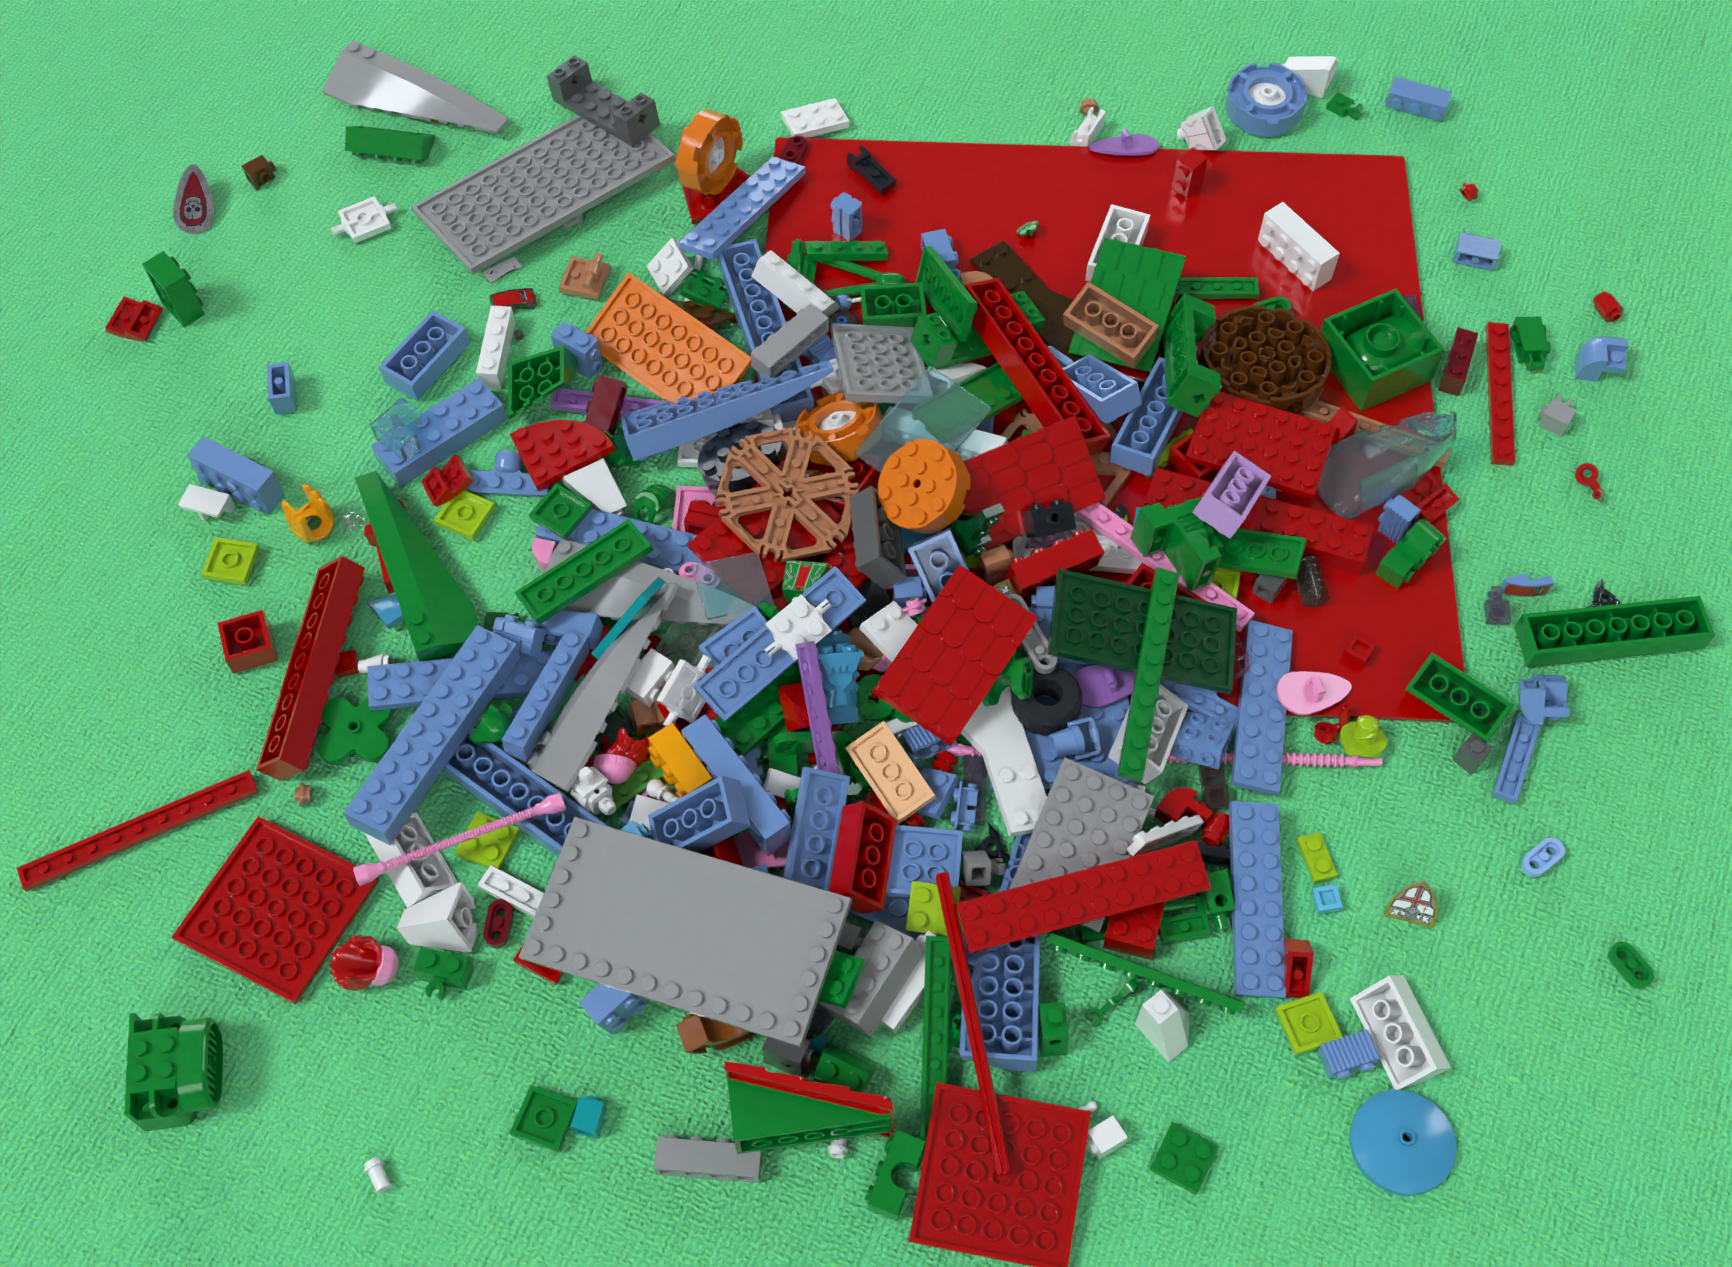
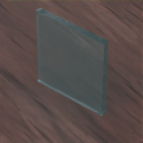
M755 552L692 565V571L707 620L744 612L753 606L758 609L762 601L768 605H774L760 561V555L758 556Z

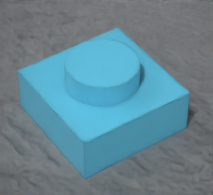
M1337 884L1316 887L1311 890L1317 914L1342 910L1343 905Z

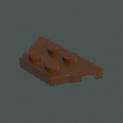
M667 298L713 331L718 328L727 327L728 321L735 324L738 323L735 313L718 310L711 305L701 306L696 305L692 301L683 302Z

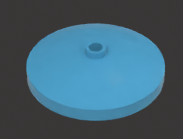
M1389 1090L1374 1095L1360 1107L1350 1127V1148L1356 1165L1370 1182L1386 1192L1401 1196H1416L1427 1193L1444 1181L1454 1165L1456 1139L1449 1120L1433 1102L1417 1093L1405 1090ZM1402 1136L1405 1137V1139H1407L1409 1142H1405Z

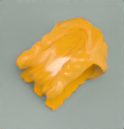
M303 484L301 486L309 502L297 511L285 500L282 501L281 506L290 530L308 544L313 541H320L331 533L334 527L335 516L332 514V509H330L325 498L321 497L319 491L313 490L310 485ZM310 517H318L322 521L319 528L310 530L306 520Z

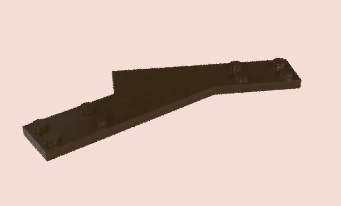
M1004 240L970 259V264L977 271L984 272L993 279L999 278L1010 294L1020 291L1026 293L1045 319L1039 336L1047 346L1054 347L1073 362L1083 358L1082 356L1068 353L1074 331L1064 325L1063 314L1074 301L1073 299L1050 291ZM1162 336L1154 365L1158 357L1165 359L1164 336Z

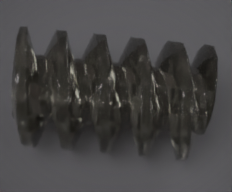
M1315 556L1302 558L1297 580L1295 579L1300 602L1307 608L1321 607L1330 600V597L1326 596L1328 589L1325 587L1326 582L1323 580L1324 574L1321 572V565H1319L1320 559Z

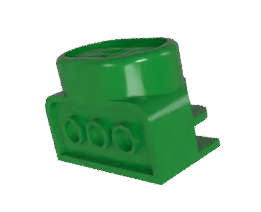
M130 1013L124 1115L142 1130L153 1131L187 1126L195 1120L198 1111L215 1109L221 1100L223 1084V1041L216 1020L211 1017L186 1020L182 1016L165 1017L161 1013L155 1014L153 1019L142 1020L136 1013Z

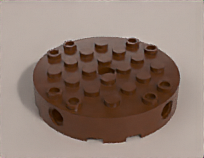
M1263 305L1237 308L1217 318L1214 325L1209 327L1205 334L1199 365L1220 373L1221 392L1296 414L1313 405L1324 391L1331 369L1332 353L1325 336L1307 319L1303 321L1295 317L1294 312L1277 307V310L1265 309Z

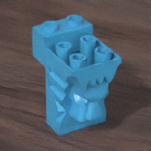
M834 629L815 645L819 652V669L823 674L822 685L824 694L827 697L828 717L831 720V724L858 722L856 692L859 685L856 683V678L860 676V672L857 671V666L861 664L864 651L856 648V645H850L849 635L842 633V630Z

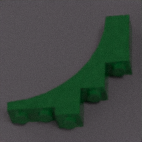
M999 503L982 510L979 514L962 512L954 522L941 531L951 528L965 558L973 554L976 557L987 550L986 546L992 540L988 535L991 532L990 528L1000 521L999 517L1005 510Z

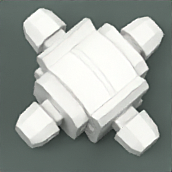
M594 766L582 768L571 786V795L576 800L575 803L595 816L602 812L606 815H611L616 811L615 803L613 802L614 798L612 797V788L607 783L608 779Z

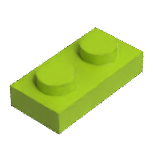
M1317 832L1298 837L1296 843L1313 885L1336 879L1338 874L1321 833Z

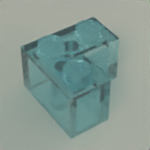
M403 397L370 424L375 439L405 463L421 450L417 435L413 432L422 424L417 408Z

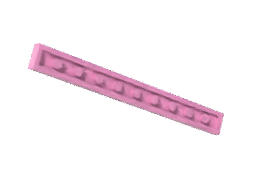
M1099 502L1074 513L1150 568L1156 570L1157 567L1178 573L1163 551L1143 557L1130 538L1134 527ZM1179 574L1178 584L1191 591ZM1212 582L1210 585L1191 591L1208 602L1237 608L1236 630L1239 632L1254 617L1255 613Z

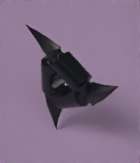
M1602 577L1594 588L1592 604L1587 607L1622 603L1611 592L1604 589ZM1601 597L1606 599L1607 602L1602 601Z
M988 823L989 836L974 851H986L989 859L1002 858L1003 861L1010 860V855L1004 853L999 834ZM993 844L996 850L989 851L987 847Z

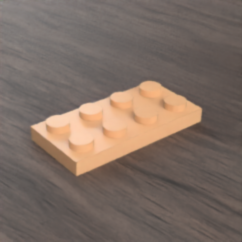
M882 721L845 747L888 813L897 819V825L937 798L885 721Z

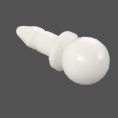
M653 779L647 784L646 791L652 798H657L659 801L666 800L669 803L679 799V797L670 792V787L665 786L659 779Z

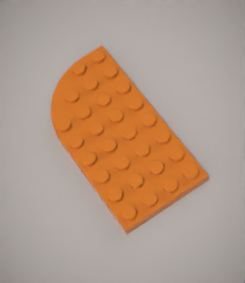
M629 272L585 332L597 338L601 356L668 402L677 403L678 398L687 396V399H693L698 393L705 391L712 392V394L716 393L717 388L739 383L751 367V357Z

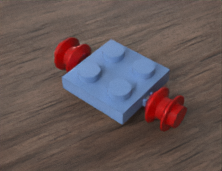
M949 751L937 752L936 757L939 760H934L931 763L934 769L916 766L937 798L899 825L925 826L926 823L922 815L936 819L940 818L959 782V778L953 774L951 766L954 767L958 764L954 754Z

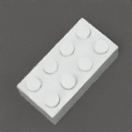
M1284 202L1264 213L1258 237L1260 244L1268 249L1277 260H1280L1291 273H1294L1312 291L1332 279L1340 253Z
M1111 204L1087 265L1086 281L1091 282L1105 238L1142 246L1148 231L1149 214Z
M1161 684L1158 691L1144 776L1141 781L1144 784L1163 772L1189 706ZM1129 708L1108 756L1117 764L1120 761Z

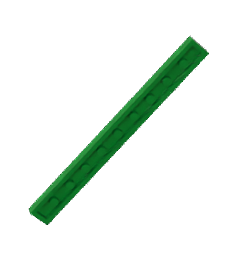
M1157 567L1154 572L1117 776L1139 783L1144 776L1179 573Z

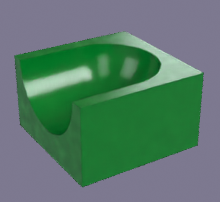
M1397 289L1325 318L1321 328V333L1328 341L1332 353L1330 372L1360 411H1364L1432 381L1445 350Z

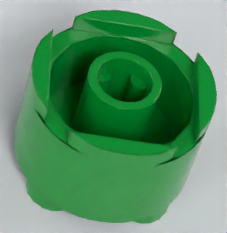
M1422 518L1405 534L1406 536L1397 543L1394 549L1414 562L1412 569L1417 572L1424 565L1425 561L1437 552L1447 538L1427 520Z

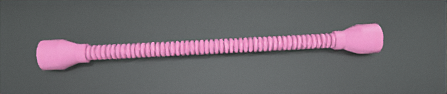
M558 792L548 796L533 808L515 813V815L512 814V816L509 815V817L498 819L476 829L474 828L473 830L471 829L470 831L452 836L449 839L447 838L446 840L444 839L443 841L425 846V848L422 847V849L419 848V850L411 851L407 855L404 854V856L401 855V857L389 859L386 862L364 863L354 867L353 871L359 886L372 882L380 874L386 873L391 868L399 867L406 864V862L418 860V858H423L430 855V853L433 854V852L445 850V848L457 845V843L460 844V842L463 843V841L475 839V837L487 834V832L490 833V831L502 829V827L514 824V822L517 823V821L520 822V820L523 821V819L526 820V818L529 819V817L532 818L535 815L540 816L566 810L561 793Z

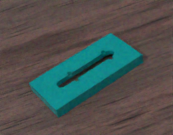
M660 577L653 581L638 596L591 654L599 659L610 644L650 602L666 582Z

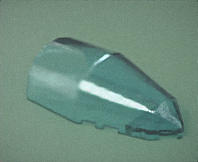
M1450 411V415L1439 414L1436 416L1434 412H1426L1402 419L1399 425L1388 427L1387 424L1381 425L1378 431L1368 433L1367 430H1364L1331 445L1317 487L1320 497L1339 516L1352 519L1388 501L1390 498H1394L1412 489L1454 444L1457 433L1456 412Z

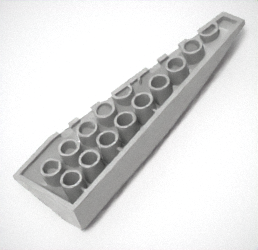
M353 40L340 52L322 90L324 95L352 107L359 108L361 105L366 106L368 110L375 111L377 108L384 110L385 113L392 114L398 112L402 116L426 121L435 119L439 120V123L447 124L448 122L457 123L458 127L464 128L465 126H473L475 130L498 134L509 122V119L456 87L412 65Z
M561 539L550 556L546 572L586 547V545ZM637 561L563 610H573L582 613L592 612L598 614L599 618L611 617L612 620H619L638 596L658 577L666 582L658 593L668 583L679 585L667 611L659 615L661 623H667V621H676L677 624L698 622L699 625L717 623L719 626L726 627L751 609L753 605L693 580Z
M668 583L604 651L580 683L550 731H546L540 740L541 745L537 752L534 751L528 758L527 768L550 784L567 792L570 790L579 775V771L584 767L597 745V742L594 741L596 735L599 732L603 733L607 726V723H605L606 716L614 712L618 705L617 695H622L625 692L641 661L638 658L639 653L648 648L651 642L648 640L649 634L657 630L660 625V613L663 614L667 611L679 585Z

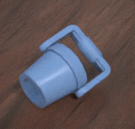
M1091 717L1067 722V728L1048 735L1049 748L1055 758L1075 755V760L1097 755L1101 751L1098 727H1096L1095 721ZM1087 721L1091 743H1093L1094 750L1085 752L1083 735L1078 725H1076Z

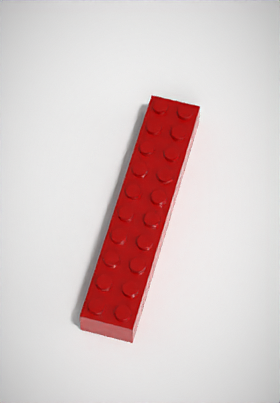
M994 278L965 284L964 287L977 302V312L972 320L973 327L1042 426L1047 427L1076 415L1090 456L1101 453L1110 440L1111 435L1000 279Z
M1156 467L1144 506L1160 502L1165 509L1170 505L1175 506L1189 499L1203 497L1212 482ZM1259 495L1239 529L1306 538L1307 544L1302 561L1359 576L1365 563L1374 526Z
M340 556L318 568L257 764V771L279 781L299 774L309 766V755L316 743V731L322 722L321 714L329 699L327 694L335 679L333 675L335 667L340 661L341 647L347 638L345 635L346 630L352 621L353 607L358 601L357 593L364 581L363 573L365 567L344 556Z
M1197 840L959 902L955 906L968 955L1205 892L1211 889Z

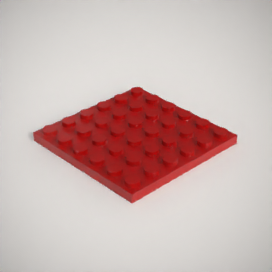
M258 816L171 938L296 1005L380 880L377 877L372 882L359 886L353 871L356 865Z
M937 1082L909 1243L1030 1267H1068L1091 1111L995 1093L1011 1167L1009 1174L998 1175L980 1090Z

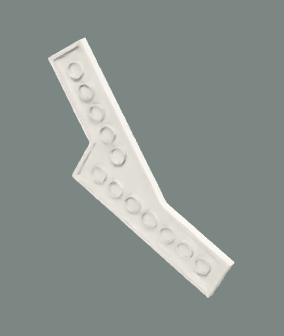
M895 601L861 623L859 628L891 662H893L917 627L916 622L905 611L902 612V608ZM1007 687L1001 693L997 705L986 707L982 702L980 703L961 734L983 755L1008 835L1011 837L1033 832L1047 796L1023 725L1018 721L1012 710V693L1010 687Z

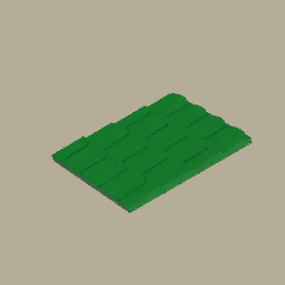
M1105 238L1090 283L1159 325L1158 338L1134 368L1151 372L1186 256ZM1074 332L1068 351L1069 354L1082 357L1091 354L1103 362L1132 368Z

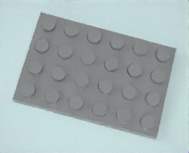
M831 323L830 333L846 401L854 403L873 402L877 404L894 403L900 405L904 403L921 405L934 398L923 359L910 342L914 331L913 327Z
M1064 757L1009 889L1130 858L1131 854L1127 848L1133 843L1132 838L1141 831L1154 796ZM1105 918L1081 925L1095 932H1100Z

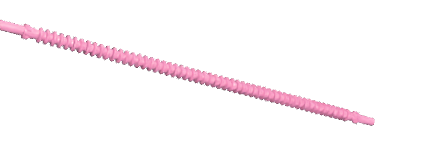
M958 743L956 747L946 750L957 755V757L971 755L974 758L975 755H978L981 758L982 756L973 745L967 746L962 743ZM939 745V749H942V748L945 747V746ZM1171 749L1167 759L1169 763L1176 761L1178 764L1179 761H1182L1185 764L1186 760L1173 757V750ZM1233 750L1230 753L1226 752L1222 761L1224 765L1227 762H1230L1231 765L1233 764ZM1286 752L1282 757V764H1285V766L1292 764L1293 767L1296 764L1299 767L1303 764L1306 767L1310 764L1316 767L1318 764L1319 767L1326 765L1327 768L1330 765L1334 768L1337 765L1340 768L1347 765L1357 768L1358 766H1382V757L1373 759L1358 755L1344 756L1342 753L1339 756L1336 753L1333 756H1330L1329 753L1326 756H1323L1322 753L1317 756L1316 753L1310 755L1308 752L1305 755L1301 752L1298 755L1295 752L1289 755Z

